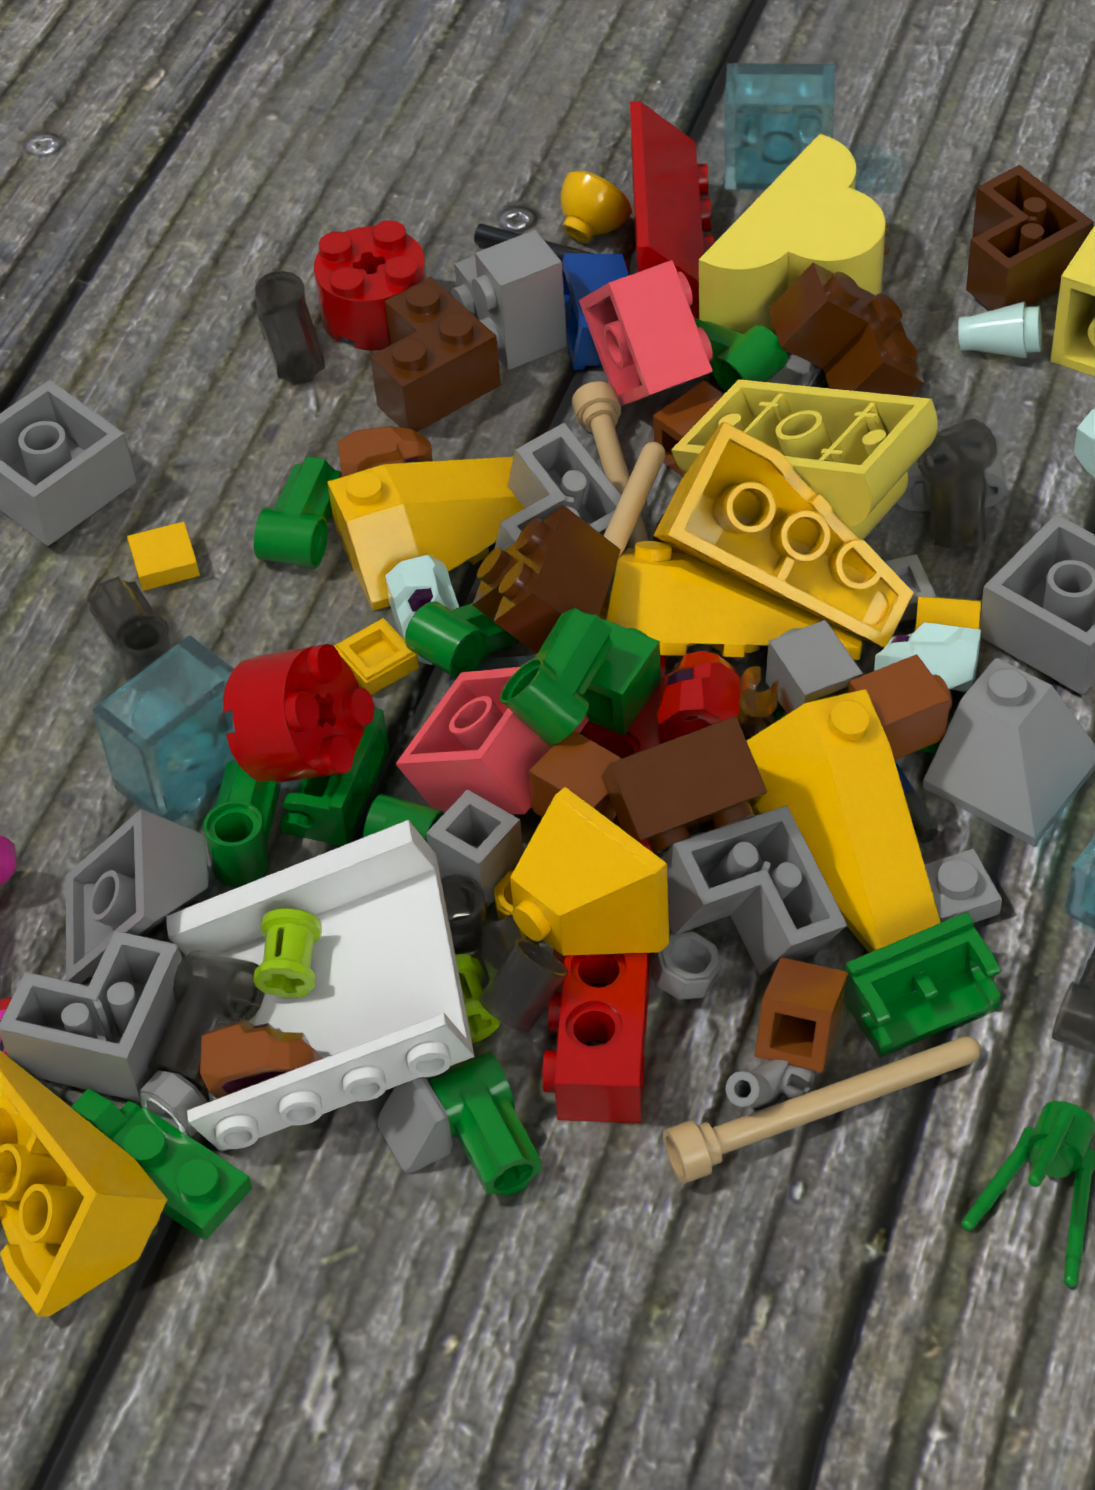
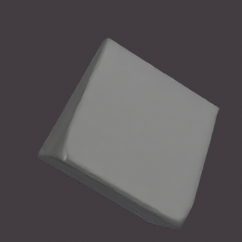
M420 1077L394 1087L379 1114L377 1122L381 1134L405 1173H413L452 1154L451 1148H453L448 1114L426 1077Z

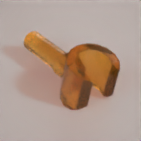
M759 666L750 667L741 676L740 713L737 717L740 726L747 722L751 716L760 718L770 715L777 707L778 680L767 691H754L761 679V668Z

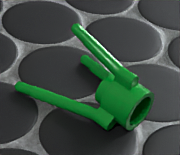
M1065 1101L1046 1103L1041 1109L1034 1127L1023 1129L1015 1149L962 1219V1228L966 1231H972L1028 1158H1030V1162L1033 1165L1028 1176V1183L1032 1187H1039L1046 1175L1063 1178L1072 1171L1075 1173L1063 1280L1067 1287H1075L1078 1283L1080 1263L1082 1261L1091 1177L1095 1170V1151L1090 1148L1095 1135L1094 1119L1084 1109L1075 1104Z

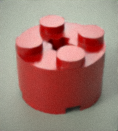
M386 220L378 223L376 226L359 227L345 232H330L320 239L319 252L314 261V275L323 327L328 335L340 342L339 336L354 341L356 349L375 351L383 350L390 346L385 301L427 279L423 250L414 238L406 234L403 224L398 221Z
M330 644L270 653L244 660L234 668L224 690L223 712L232 711L235 732L226 733L229 748L243 771L256 781L289 782L344 774L349 772L352 767L353 758L363 736L365 726H368L373 721L374 703L372 696L365 688H359L351 668L339 655L338 650Z

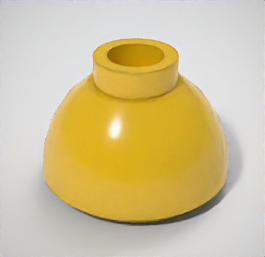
M582 170L569 172L566 175L560 194L561 209L565 217L561 227L571 238L588 244L593 236L605 235L619 228L631 215L632 208L628 198L609 181L596 174Z

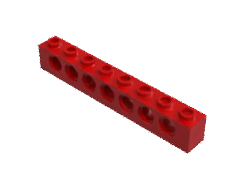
M660 655L661 680L664 675H667L666 655ZM661 683L625 736L589 721L580 734L620 758H625L664 743V740L661 739L657 723ZM650 845L645 846L652 852ZM553 948V975L563 976L562 992L549 993L548 1033H558L557 1051H544L542 1086L543 1092L555 1093L557 1120L641 1123L651 953L563 956ZM596 983H606V984H609V985L604 986V987H592V986H591V985L596 984ZM595 1040L606 1042L600 1046L585 1045V1043Z

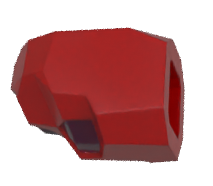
M706 651L686 654L682 660L675 664L673 672L662 677L657 723L661 739L666 742L734 716L738 717L740 713V677L734 667L718 654Z

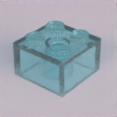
M727 63L724 104L725 189L766 190L819 134L833 138L835 64Z
M190 635L92 709L115 789L139 809L146 810L172 822L176 821L183 814L195 810L201 804L204 797L221 785L226 764L235 759L229 748L226 733L235 732L232 711L223 712L224 690L234 668Z

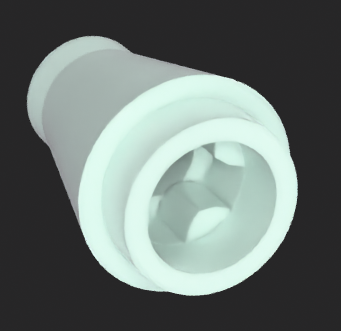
M1024 301L973 316L959 317L958 336L960 351L974 350L1026 359L1028 353L1041 352L1042 320L1040 306L1026 307V302Z

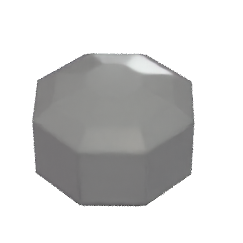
M691 931L676 935L669 933V945L661 952L654 954L650 966L656 985L678 1000L703 998L716 982L722 964L716 945Z
M158 1070L140 1090L141 1105L184 1134L192 1137L197 1130L188 1123L187 1110L207 1103L206 1099L194 1084L180 1074Z

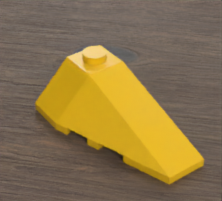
M721 422L680 481L653 536L712 567L884 648L892 638L914 592L863 539H859L832 511L834 508L821 494H816L793 470L794 466L779 450L726 422Z
M514 456L383 464L327 482L335 531L372 611L390 606L385 575L400 561L430 555L444 562L448 572H450L467 560L474 565L489 555L488 547L497 540L500 522L525 509L508 488Z
M656 541L635 543V549L627 548L618 559L606 617L607 621L625 628L640 630L648 637L660 641V655L684 656L686 655L687 646L710 644L712 648L720 650L723 657H744V653L759 651L760 645L768 646L769 640L778 638L791 629H802L823 621V619L712 567L691 555L672 553V546L670 544ZM828 622L852 659L860 660L865 639Z
M866 689L804 703L747 740L767 789V793L752 807L754 815L757 816L786 805L788 806L847 923V927L869 953L941 923L891 746Z
M0 1050V1220L8 1241L0 1255L6 1273L37 1316L50 1317L137 1261L153 1228L157 1225L160 1214L168 1199L131 1155Z

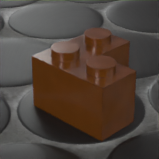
M1020 165L978 186L976 192L966 291L990 310L1024 301L1026 302V307L1060 289L1062 274L1093 229L1094 222Z
M812 263L768 308L781 348L823 368L830 389L911 397L925 383L916 361L918 357L917 350L906 336L901 323L903 315L898 305L885 294L878 293L874 295L862 289L851 277L843 272L838 271L834 274Z
M428 277L385 301L390 346L370 356L377 406L400 428L412 429L418 432L501 385L496 335L432 277Z
M563 505L543 521L539 518L532 520L522 530L516 542L505 550L501 547L494 549L485 558L477 572V577L481 580L472 605L538 654L563 612L577 608L584 613L599 616L621 549Z
M736 716L611 762L601 775L622 830L643 846L650 845L654 854L665 852L674 843L689 839L692 835L700 832L703 834L753 817L752 807L767 793Z

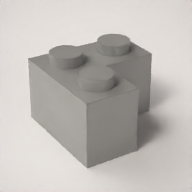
M536 229L476 252L474 256L454 263L457 287L451 290V295L496 335L498 358L507 370L567 347L562 262Z
M565 423L515 449L508 488L525 509L500 522L495 549L501 547L503 550L507 549L516 542L522 530L532 520L539 518L543 521L563 505L604 536L621 498V494Z
M787 805L674 843L660 858L667 863L669 926L673 934L676 935L731 915L759 975L775 970L780 957L799 961L815 955L847 926Z
M114 931L89 986L24 972L0 1022V1037L8 1057L35 1078L86 1090L89 1088L94 1092L141 1102L140 1090L153 1077L191 991L178 944Z

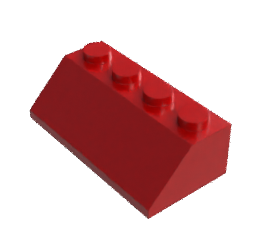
M641 101L630 102L637 272L673 260L677 272H682L689 282L693 297L690 309L693 318L699 319V259L714 244L713 234L703 235L702 233L711 231L710 198L700 199V196L709 195L707 163L697 164L696 142Z

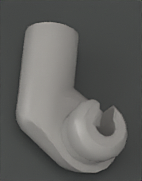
M770 1060L750 1072L740 1071L732 1074L726 1084V1095L730 1102L736 1106L759 1109L768 1108L776 1104L782 1095L793 1099L809 1093L814 1084L815 1074L813 1070L788 1065V1061Z

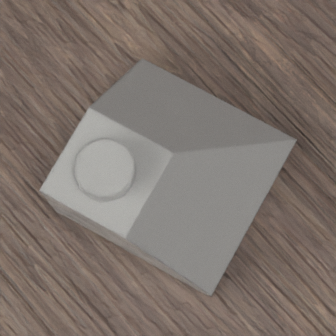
M996 657L962 697L923 779V788L1035 847L1095 770V744L1052 685Z
M140 809L65 875L66 981L82 984L94 975L114 931L147 937L166 923V916L184 909L203 894L208 888L210 870L207 865L206 837L204 834Z

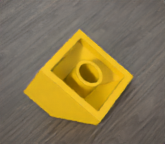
M564 787L554 796L510 877L513 901L512 916L514 921L527 937L536 942L544 940L563 956L661 952L669 945L667 863L568 788Z

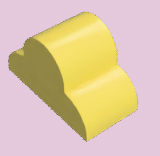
M819 134L699 259V320L712 322L743 334L754 325H762L776 335L768 308L812 263L834 274L838 271L847 274L859 287L874 295L882 292L886 225L884 213L873 199L855 190L856 162L852 153L843 144L833 138Z
M738 379L671 451L683 475H685L721 422H726L779 450L794 466L793 470L816 494H821L834 508L832 511L859 539L864 540L905 493L908 485L907 471L934 441L938 429V420L933 401L930 398Z

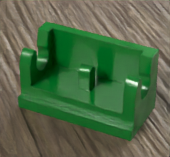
M374 708L373 721L364 728L363 736L354 755L353 764L349 772L303 779L296 793L287 794L282 806L288 809V813H284L280 821L283 834L340 846L351 842L390 750L384 711L382 709Z
M967 912L846 962L845 971L848 972L844 1003L879 1058L1000 1006L1002 996L994 981L990 978L1000 974V968L992 952L974 928V921Z

